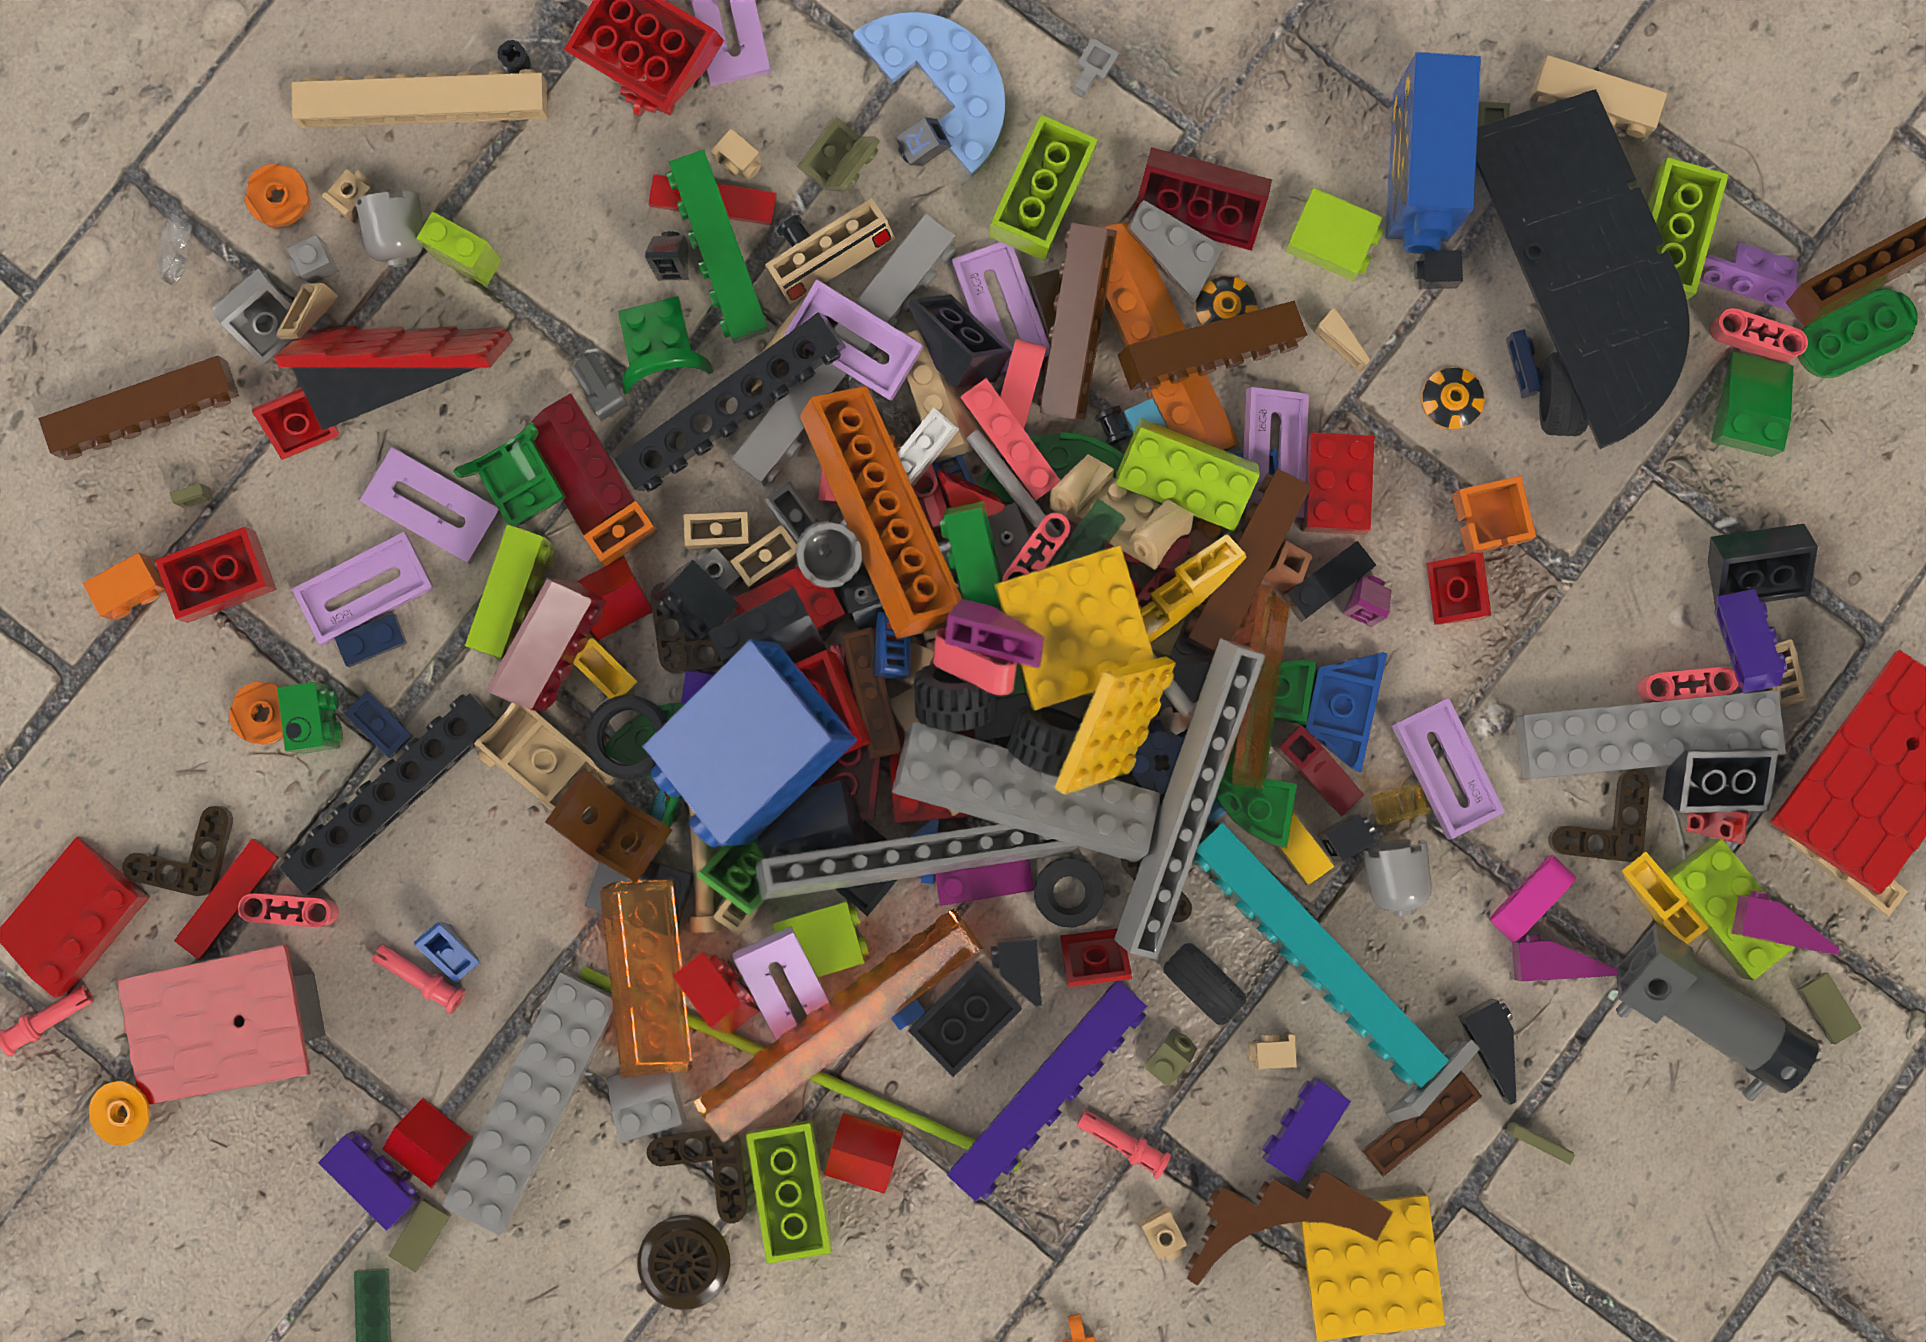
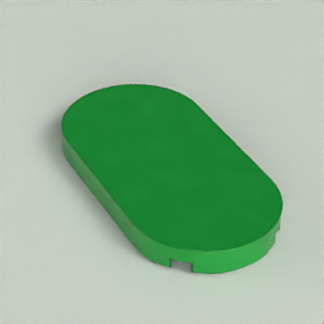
M1889 288L1871 291L1814 323L1803 327L1801 331L1807 336L1808 346L1798 356V359L1808 372L1817 377H1839L1909 342L1918 322L1916 307L1912 300L1901 292L1898 293Z

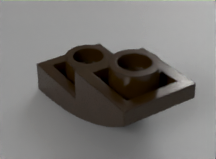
M1059 269L1028 277L1034 304L1040 311L1048 340L1050 328L1055 324L1056 318L1054 301L1056 295L1060 293L1062 280L1059 278Z

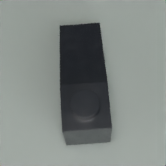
M675 231L662 232L661 236H653L645 251V258L657 280H689L688 242L685 236Z
M1357 540L1282 598L1300 622H1302L1369 572L1376 564Z
M1489 999L1459 1015L1458 1018L1469 1038L1480 1048L1477 1053L1504 1102L1512 1105L1516 1102L1514 1029L1510 1023L1513 1016L1504 1002L1500 1004L1498 1000Z

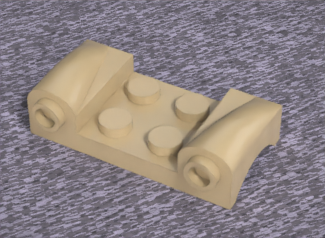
M1088 454L1052 489L1050 509L1062 514L1070 521L1113 546H1121L1122 551L1156 569L1171 545L1182 535L1189 534L1194 514L1168 499L1161 505L1148 497L1117 486L1116 479L1113 478L1114 469Z
M513 702L501 718L474 743L480 751L477 757L489 768H492L494 764L502 768L543 803L550 812L554 810L582 769L589 772L608 788L614 783L613 777L601 771L585 753L537 712ZM591 806L585 809L582 818L592 808Z

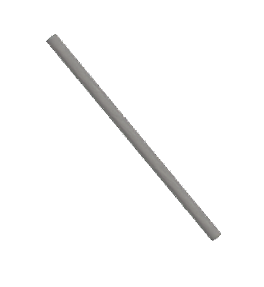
M975 430L966 440L1037 529L1046 515L980 430ZM1049 520L1045 526L1047 534L1051 537L1061 536ZM1043 537L1050 548L1053 549L1056 543L1050 542ZM1065 540L1055 553L1062 563L1079 558ZM1173 679L1163 693L1181 716L1184 717L1195 706Z

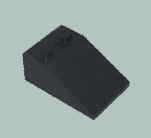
M951 294L910 300L908 305L936 369L945 376V380L950 385L956 388L977 385L985 378L989 382H996L1012 353L1001 340Z
M651 861L646 871L634 883L603 864L598 863L585 907L640 927L674 936L677 933L693 883V873Z

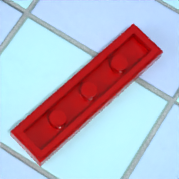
M653 174L649 206L679 211L677 202L682 200L679 190L672 191L667 176ZM717 184L729 219L765 225L773 224L777 199L776 192Z
M251 839L174 939V942L198 960H202L238 913L240 900L245 895L252 894L280 857L258 840Z

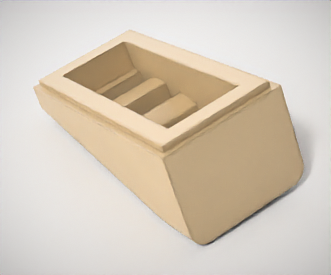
M324 283L302 284L276 336L280 339L301 338L332 306L338 295Z
M1334 307L1315 329V334L1359 372H1362L1371 360L1338 310Z
M1789 639L1778 642L1775 645L1776 650L1784 655L1788 669L1786 673H1783L1782 678L1790 676L1792 682L1768 689L1769 691L1778 690L1780 708L1806 701L1807 696L1793 640ZM1792 688L1795 689L1796 694L1784 698L1781 697L1780 692Z

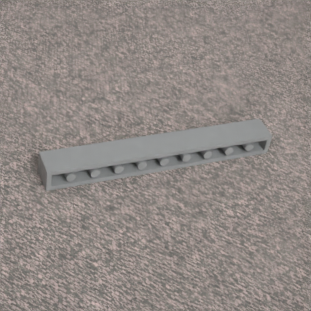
M925 213L855 303L896 328L899 323L897 317L903 310L906 312L910 310L908 305L910 300L918 298L916 293L922 286L927 288L932 283L938 273L935 271L942 261L947 263L957 249L954 246L956 244V236ZM840 323L834 328L842 340L871 358L879 349ZM823 363L814 370L816 374L810 380L802 384L797 382L788 388L790 393L773 405L732 457L733 463L762 486H765L768 481L773 483L783 470L780 465L787 457L792 459L802 446V443L799 441L807 432L800 419V414L810 398L838 392L845 383L848 385L852 384L855 378L833 364L826 366Z
M1221 638L1219 640L1152 831L1148 854L1142 859L1114 941L1129 953L1158 959L1265 658L1264 654L1247 646Z
M998 824L761 859L756 867L761 900L1067 854L1072 853L1079 846Z

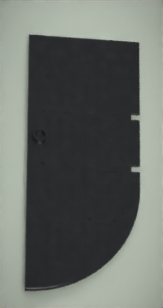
M1594 89L1477 127L1476 165L1599 449H1602L1637 431L1667 401L1680 378L1686 360L1690 335V318L1686 294L1669 251L1658 254L1656 247L1664 245L1665 242L1641 188L1629 189L1627 183L1635 181L1636 177L1599 94Z

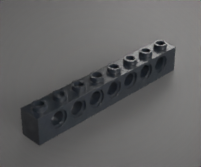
M818 312L614 459L634 490H647V492H651L663 484L662 478L670 472L676 474L689 465L687 460L696 454L697 456H702L714 447L712 443L721 436L727 438L739 429L738 424L746 418L752 420L762 414L765 410L763 406L771 400L777 402L790 393L788 388L797 382L802 384L810 380L816 374L814 370L823 363L827 366L838 360L842 355L840 351L846 348L827 317ZM812 342L815 347L814 355L809 359H805L802 355V349L807 343ZM787 361L789 371L786 376L780 378L777 374V366L780 362ZM761 379L763 390L759 395L754 396L751 386L755 380ZM735 397L738 407L734 413L729 414L726 410V403L730 398ZM709 415L712 419V426L709 431L704 432L701 428V421L705 416ZM683 433L686 436L687 443L682 450H679L676 446V438ZM658 451L661 455V463L657 468H654L651 464V456Z
M469 693L465 696L462 694L456 698L449 706L452 709L443 718L438 716L433 719L426 727L428 730L426 734L420 739L415 737L409 741L402 749L405 752L396 761L391 759L379 769L381 773L379 777L373 782L368 780L355 791L356 798L349 804L344 802L339 805L331 814L334 817L325 826L320 824L308 834L309 841L302 847L299 845L295 846L284 856L286 862L279 868L305 896L314 895L476 747L474 743L477 739L484 735L498 721L476 695ZM459 719H463L467 725L465 733L461 736L455 735L453 731V725ZM439 740L443 745V752L440 756L434 758L430 754V746L434 741ZM416 762L419 766V774L411 780L406 774V769L410 763ZM391 783L395 787L396 793L392 800L387 801L383 797V789L387 784ZM368 805L372 811V816L368 822L364 823L359 817V811L363 806ZM340 827H344L348 832L347 841L343 844L338 843L336 840V832ZM318 848L324 853V861L319 866L315 865L312 860V854Z

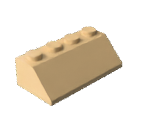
M920 330L906 333V335L925 346L905 378L920 421L922 422L930 411L935 408L959 428V431L935 459V463L973 451V447L966 438L977 429L980 430L990 444H993L960 399L963 394L975 385L959 388L950 385L945 380V376L936 369Z

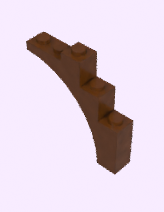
M1325 1170L1321 1176L1316 1173L1313 1175L1306 1188L1311 1193L1308 1198L1276 1178L1271 1183L1267 1181L1263 1183L1256 1195V1198L1260 1200L1258 1205L1224 1186L1221 1191L1215 1189L1206 1206L1211 1208L1207 1215L1218 1221L1216 1226L1210 1224L1204 1233L1201 1241L1206 1244L1200 1255L1194 1252L1185 1267L1186 1270L1190 1271L1186 1279L1198 1286L1215 1262L1232 1246L1254 1233L1276 1225L1296 1222L1328 1223L1352 1229L1377 1241L1393 1211Z

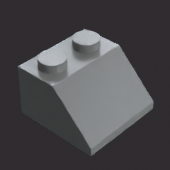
M259 268L211 309L219 323L262 365L292 340L280 339L276 336L292 303Z
M669 1059L607 1077L611 1113L620 1143L682 1125L687 1120Z

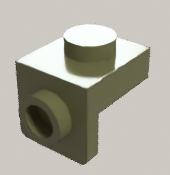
M1171 1029L1164 1042L1148 1058L1143 1068L1169 1087L1190 1064L1197 1047L1189 1037L1175 1029Z

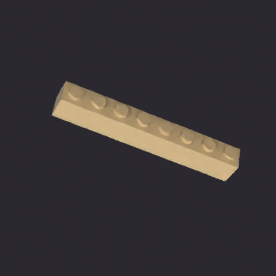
M533 69L520 70L519 74H507L505 71L500 70L489 71L488 75H476L468 71L459 72L457 76H445L442 73H428L426 77L397 74L395 78L384 79L378 75L364 76V79L352 80L346 76H336L330 81L306 77L302 79V82H292V119L300 128L548 119L547 82L542 73H538V71Z

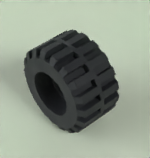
M933 663L915 673V716L921 724L938 730L961 731L983 726L984 723L990 722L992 717L995 716L996 694H992L977 687L975 684L936 667Z
M1032 706L1024 707L1020 710L1007 746L1008 751L1025 766L1050 776L1059 777L1083 721L1066 712L1049 707L1033 710Z

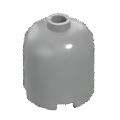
M403 191L404 197L390 198L389 192H381L362 196L361 200H356L366 253L371 258L380 262H388V267L390 268L407 266V259L416 257L422 251L423 246L416 239L423 228L418 192Z
M830 521L817 522L806 528L799 537L796 546L797 563L803 575L815 585L826 588L841 586L850 580L859 570L862 560L861 545L854 533L845 526ZM827 544V545H829V546L826 547V548H824V547L821 546V545ZM819 549L823 551V555L819 553Z
M1410 839L1379 843V850L1372 851L1371 846L1363 850L1370 894L1373 902L1379 908L1394 911L1395 916H1408L1414 914V908L1422 906L1429 900L1432 884L1426 840H1419L1418 845H1411Z

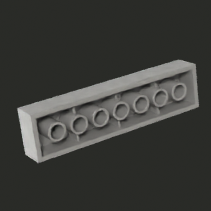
M1778 690L1529 714L1515 717L1522 780L1670 766L1685 750L1775 748L1778 750V755L1786 754Z
M914 722L906 732L892 793L1136 863L1148 854L1160 793L1110 779L1081 790L1063 794L1054 788L1059 777L1050 776L1025 766L1010 754L1009 749L948 731L930 728Z
M568 971L559 973L442 1207L497 1235H501L507 1230L623 1000L622 998Z

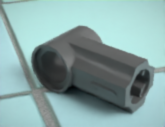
M594 354L583 357L571 367L588 395L586 397L601 421L628 406L614 381H610Z

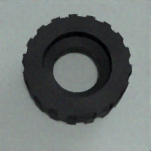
M1073 857L1060 858L1050 862L1039 873L1034 886V898L1039 911L1048 921L1060 927L1074 928L1087 924L1097 916L1105 898L1104 883L1099 872L1088 862ZM1063 877H1075L1084 885L1085 897L1077 907L1064 908L1054 898L1055 884Z

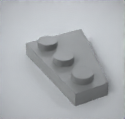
M1143 200L1140 202L1126 230L1151 258L1154 257L1165 269L1167 276L1181 287L1186 293L1185 296L1193 303L1201 292L1224 247Z
M1471 1039L1462 1043L1457 1041L1452 1043L1443 1052V1055L1449 1061L1421 1088L1417 1085L1411 1088L1386 1115L1394 1123L1420 1116L1480 1048Z

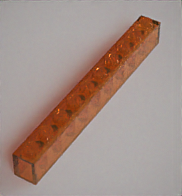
M954 908L948 913L942 914L932 925L924 931L915 934L908 943L896 952L887 955L884 961L872 970L863 973L857 981L845 990L836 993L827 1004L818 1010L812 1011L805 1020L793 1029L784 1032L777 1041L766 1049L757 1052L750 1061L739 1069L733 1070L726 1079L714 1088L705 1091L694 1102L702 1118L723 1143L982 950V945Z

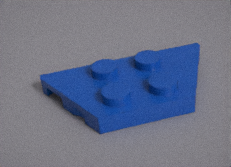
M1384 652L1319 667L1316 672L1307 724L1304 728L1320 744L1355 772H1361L1387 657V653Z

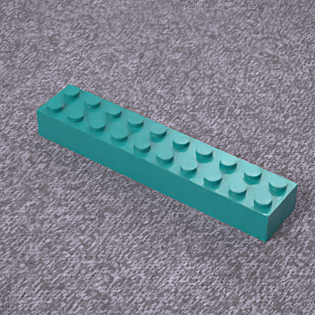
M1216 823L1200 838L1192 862L1202 872L1205 871L1207 873L1210 871L1216 877L1212 881L1213 884L1225 896H1230L1231 894L1238 901L1234 906L1247 919L1252 920L1254 918L1260 924L1256 929L1267 941L1277 942L1282 947L1278 952L1290 965L1295 967L1299 965L1304 970L1301 976L1313 989L1316 988L1318 991L1322 989L1327 994L1323 1000L1335 1012L1338 1011L1340 1014L1344 1012L1348 1019L1345 1023L1358 1036L1367 1037L1371 1041L1367 1046L1378 1058L1383 1059L1385 1062L1389 1060L1393 1064L1390 1070L1401 1082H1405L1408 1086L1413 1083L1421 1088L1449 1061L1224 823Z

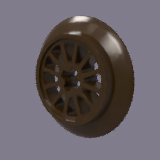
M674 1216L655 1225L643 1239L638 1252V1273L645 1290L660 1304L678 1310L694 1309L713 1300L723 1289L730 1272V1253L721 1233L709 1222L694 1216ZM679 1236L686 1237L684 1249L680 1246ZM690 1238L699 1241L692 1251H689ZM672 1239L674 1242L676 1252H674L665 1242ZM703 1245L708 1253L695 1256L694 1253ZM662 1248L671 1258L658 1256L659 1249ZM681 1255H685L686 1261L692 1262V1265L687 1267L686 1272L681 1271L680 1266H675V1262L680 1259ZM710 1258V1266L697 1263V1261ZM656 1261L667 1263L670 1266L657 1269ZM695 1269L708 1271L707 1279H704ZM672 1271L668 1279L663 1282L659 1274ZM690 1275L701 1283L699 1287H693ZM674 1276L678 1277L676 1289L667 1285ZM683 1277L686 1280L688 1291L680 1290Z

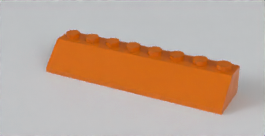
M1130 221L1103 227L1117 231L1105 308L1124 348L1129 344L1185 330L1152 258L1126 230ZM1198 372L1189 374V378L1175 384H1171L1170 380L1160 382L1161 385L1159 387L1145 391L1148 399L1153 398L1167 428L1224 451L1240 445L1207 375L1199 376Z
M862 386L811 397L800 414V419L846 524L861 545L863 563L896 638L900 639L925 632L948 620L949 613L962 597L868 387Z

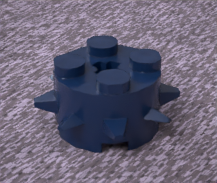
M1155 720L1151 733L1148 734L1145 742L1139 746L1135 754L1136 763L1129 773L1131 779L1135 782L1134 786L1160 793L1159 802L1162 805L1188 729L1176 735L1173 732H1166L1160 720ZM1156 755L1159 758L1165 756L1168 759L1166 761L1168 766L1166 771L1163 768L1160 771L1154 768L1157 764L1154 760Z

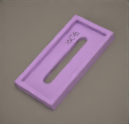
M692 0L695 18L714 28L724 39L722 46L707 68L711 86L771 73L755 0H730L741 49L740 54L736 57L731 56L728 52L717 0Z
M999 242L952 259V265L970 313L1013 351L1014 346L1009 345L984 279L986 271H993L997 276L1019 339L1046 346L1045 360L1050 354V345L1014 248ZM1011 355L999 376L1007 373Z
M816 279L784 334H789L818 312L845 326L885 351L889 355V362L880 364L842 340L846 348L840 351L841 357L832 364L892 401L925 346ZM812 342L807 343L804 346L813 353L815 352V347Z
M1256 387L1246 389L1243 458L1258 464L1260 476L1243 514H1246L1252 501L1258 504L1263 495L1258 489L1266 474H1269L1272 413H1277L1281 420L1279 426L1278 469L1306 483L1308 393ZM1305 500L1295 519L1304 518Z
M393 447L389 450L359 500L471 564L500 515L498 507ZM397 482L409 485L464 517L465 525L461 528L451 525L394 491V485Z
M402 532L291 590L318 644L323 646L335 640V637L359 628L435 588L408 534ZM392 568H399L400 576L397 579L335 611L330 612L327 610L326 605L330 599L336 598Z
M1449 698L1391 725L1447 840L1453 839L1505 813ZM1429 732H1433L1436 735L1464 794L1467 795L1468 805L1466 808H1462L1459 805L1427 740Z
M792 926L732 953L735 964L785 1056L843 1029ZM772 962H778L782 966L808 1016L806 1022L798 1023L795 1020L768 968Z

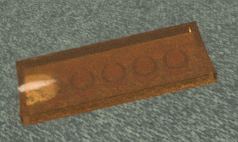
M1260 585L1251 649L1264 654L1265 658L1239 728L1232 776V785L1259 789L1264 788L1290 608L1288 604L1276 595L1271 585Z
M672 880L637 881L636 883L632 881L611 882L600 889L621 1079L658 1073L688 1072L693 1066L685 993L672 977L673 974L682 968Z

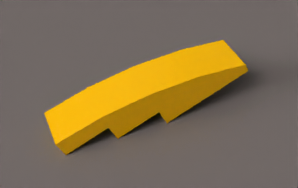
M1228 534L1176 567L1175 572L1177 576L1151 593L1153 601L1140 609L1150 643L1199 606L1246 559V554Z

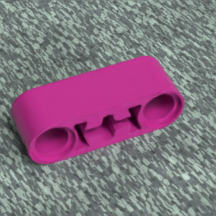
M1550 855L1491 915L1489 921L1508 940L1515 943L1571 887L1577 877L1554 855Z

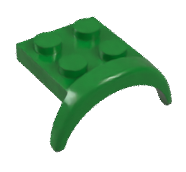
M679 296L618 311L629 367L622 377L623 394H628L631 387L642 378L667 369L695 368L703 370L708 374L713 373L709 360L691 350Z
M533 422L528 423L524 430L500 447L471 462L457 466L453 470L455 475L460 478L479 474L507 525L516 528L566 498L534 442L538 436V430Z

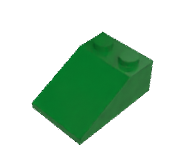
M1732 351L1711 443L1769 457L1783 452L1791 423L1794 366Z

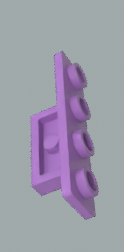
M1740 242L1733 251L1732 262L1707 254L1700 282L1791 312L1792 310L1786 304V301L1801 285L1796 283L1798 261Z

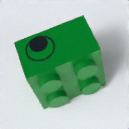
M311 682L277 687L286 752L305 754L340 748L339 741L343 740V730L341 723L336 720L335 709L339 708V699L337 692L333 691L332 686Z

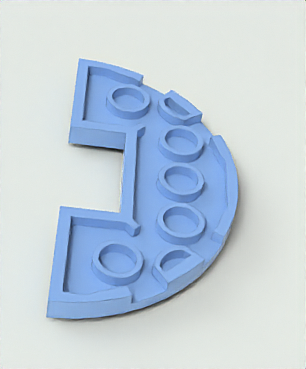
M920 12L896 13L884 16L856 30L853 33V38L892 84L917 65L954 108L939 120V123L952 145L948 150L972 177L981 169L994 151L1003 128L1005 116V94L1002 78L994 59L986 47L972 33L959 24L944 17Z

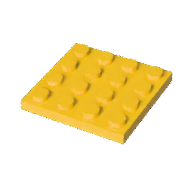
M1115 546L995 584L1003 613L1045 636L1041 666L1036 668L1019 663L1033 710L1096 691L1105 671L1154 659L1121 546Z
M1165 656L1104 672L1054 787L1063 794H1068L1128 774L1133 769L1136 763L1135 754L1148 736L1149 730L1147 727L1150 720L1158 713L1161 707L1159 700L1162 693L1173 680L1174 674L1172 671L1176 662Z
M1427 1194L1375 1200L1393 1211L1377 1241L1352 1229L1328 1223L1301 1222L1317 1341L1445 1326Z

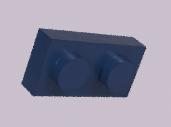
M1525 329L1512 332L1506 338L1521 397L1526 398L1534 396L1541 390L1540 385L1543 384V377L1540 368L1534 365L1532 357L1535 353L1531 337L1526 336Z
M394 613L335 637L346 667H352L407 644L398 618Z
M366 691L344 713L388 758H392L414 737L369 691Z

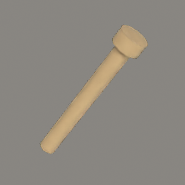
M689 806V816L691 818L695 812ZM690 826L696 915L689 916L690 932L707 933L721 931L722 924L713 918L715 914L713 888L697 877L699 871L711 860V846L701 840Z

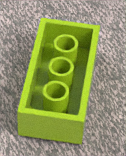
M1041 114L991 221L988 237L1046 261L1094 156L1098 139Z
M1667 157L1657 167L1647 204L1665 242L1664 245L1656 247L1658 254L1669 251L1682 281L1686 298L1689 300L1696 294L1729 174Z
M1140 417L1116 473V485L1160 503H1164L1168 499L1193 513L1196 517L1235 531L1260 476L1258 464Z
M510 525L506 526L465 644L466 647L499 659L504 658L545 583L543 576L546 568H551L553 565L556 551L553 550L554 544L543 536Z
M1723 839L1708 840L1666 874L1689 900V906L1709 927L1705 933L1742 979L1755 980L1795 948L1793 946L1731 934L1738 896H1750L1751 891L1765 893V891Z
M813 1119L749 1130L746 1138L766 1263L772 1264L831 1254L833 1243Z

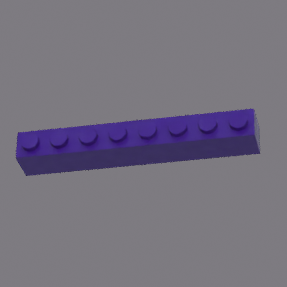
M1115 981L947 1172V1176L975 1202L980 1197L986 1200L997 1188L998 1185L994 1181L1003 1172L1007 1176L1018 1164L1019 1160L1015 1157L1023 1148L1029 1151L1039 1140L1040 1136L1037 1132L1044 1124L1051 1126L1062 1112L1058 1108L1066 1099L1072 1102L1083 1089L1080 1085L1082 1080L1087 1075L1091 1078L1094 1077L1104 1065L1101 1061L1103 1056L1108 1051L1113 1054L1125 1041V1038L1122 1037L1123 1033L1129 1027L1135 1029L1144 1020L1146 1014L1143 1011L1147 1005L1120 981Z

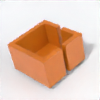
M1522 476L1459 489L1452 495L1458 522L1465 521V526L1461 527L1460 531L1466 555L1486 552L1498 547L1504 548L1526 543L1536 538Z

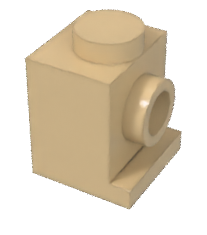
M732 128L710 151L713 160L717 164L723 160L722 166L733 176L740 174L744 179L748 178L750 180L761 168L760 163L762 160L760 153Z
M346 169L328 192H324L321 197L354 223L358 218L356 200H361L362 196L375 194V192L369 187L372 181L358 170L352 174ZM353 186L352 193L345 195L347 191Z
M724 897L718 905L717 912L713 918L739 936L758 909L748 915Z
M1286 1032L1284 1033L1285 1039H1280V1034H1262L1261 1040L1248 1042L1249 1061H1254V1066L1258 1069L1297 1067L1295 1034Z
M1168 1207L1139 1221L1158 1260L1165 1258L1169 1262L1184 1253L1182 1248L1187 1246ZM1163 1233L1171 1235V1241L1167 1244L1160 1242V1236Z

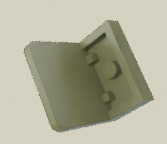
M833 117L797 167L824 190H849L860 177L858 172L862 166L870 163L878 153L876 147L880 140L875 136H859L841 119Z

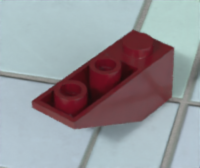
M1302 725L1296 727L1274 749L1341 817L1364 796L1363 792L1327 750Z

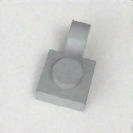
M1092 38L1077 63L1076 68L1083 72L1074 86L1075 90L1073 93L1084 99L1094 79L1103 83L1118 59L1119 52Z

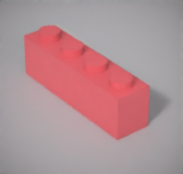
M987 378L960 397L1034 501L1045 495L1060 482L1058 476Z

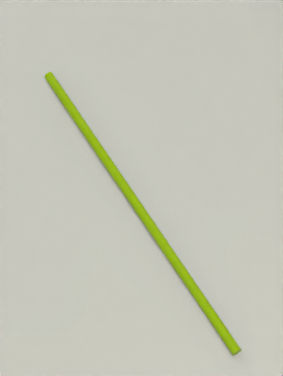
M584 966L579 975V978L966 1150L976 1140L737 1033L727 1034L711 1029L703 1018ZM1016 1158L1017 1160H1019V1162L1013 1169L1016 1172L1021 1163V1159Z

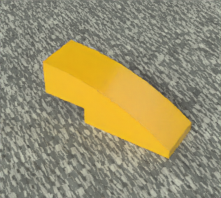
M589 633L586 647L577 654L573 664L609 699L625 695L638 681Z
M1292 813L1287 848L1275 847L1283 858L1289 862L1305 885H1310L1332 869L1334 865L1295 814Z
M1647 852L1643 853L1621 871V874L1660 927L1689 944L1709 928L1689 906V900Z

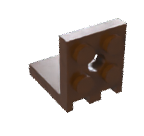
M583 769L545 821L546 824L592 859L634 883L646 871L654 856L673 831L663 822L626 803ZM591 806L592 812L590 816L583 820V812Z

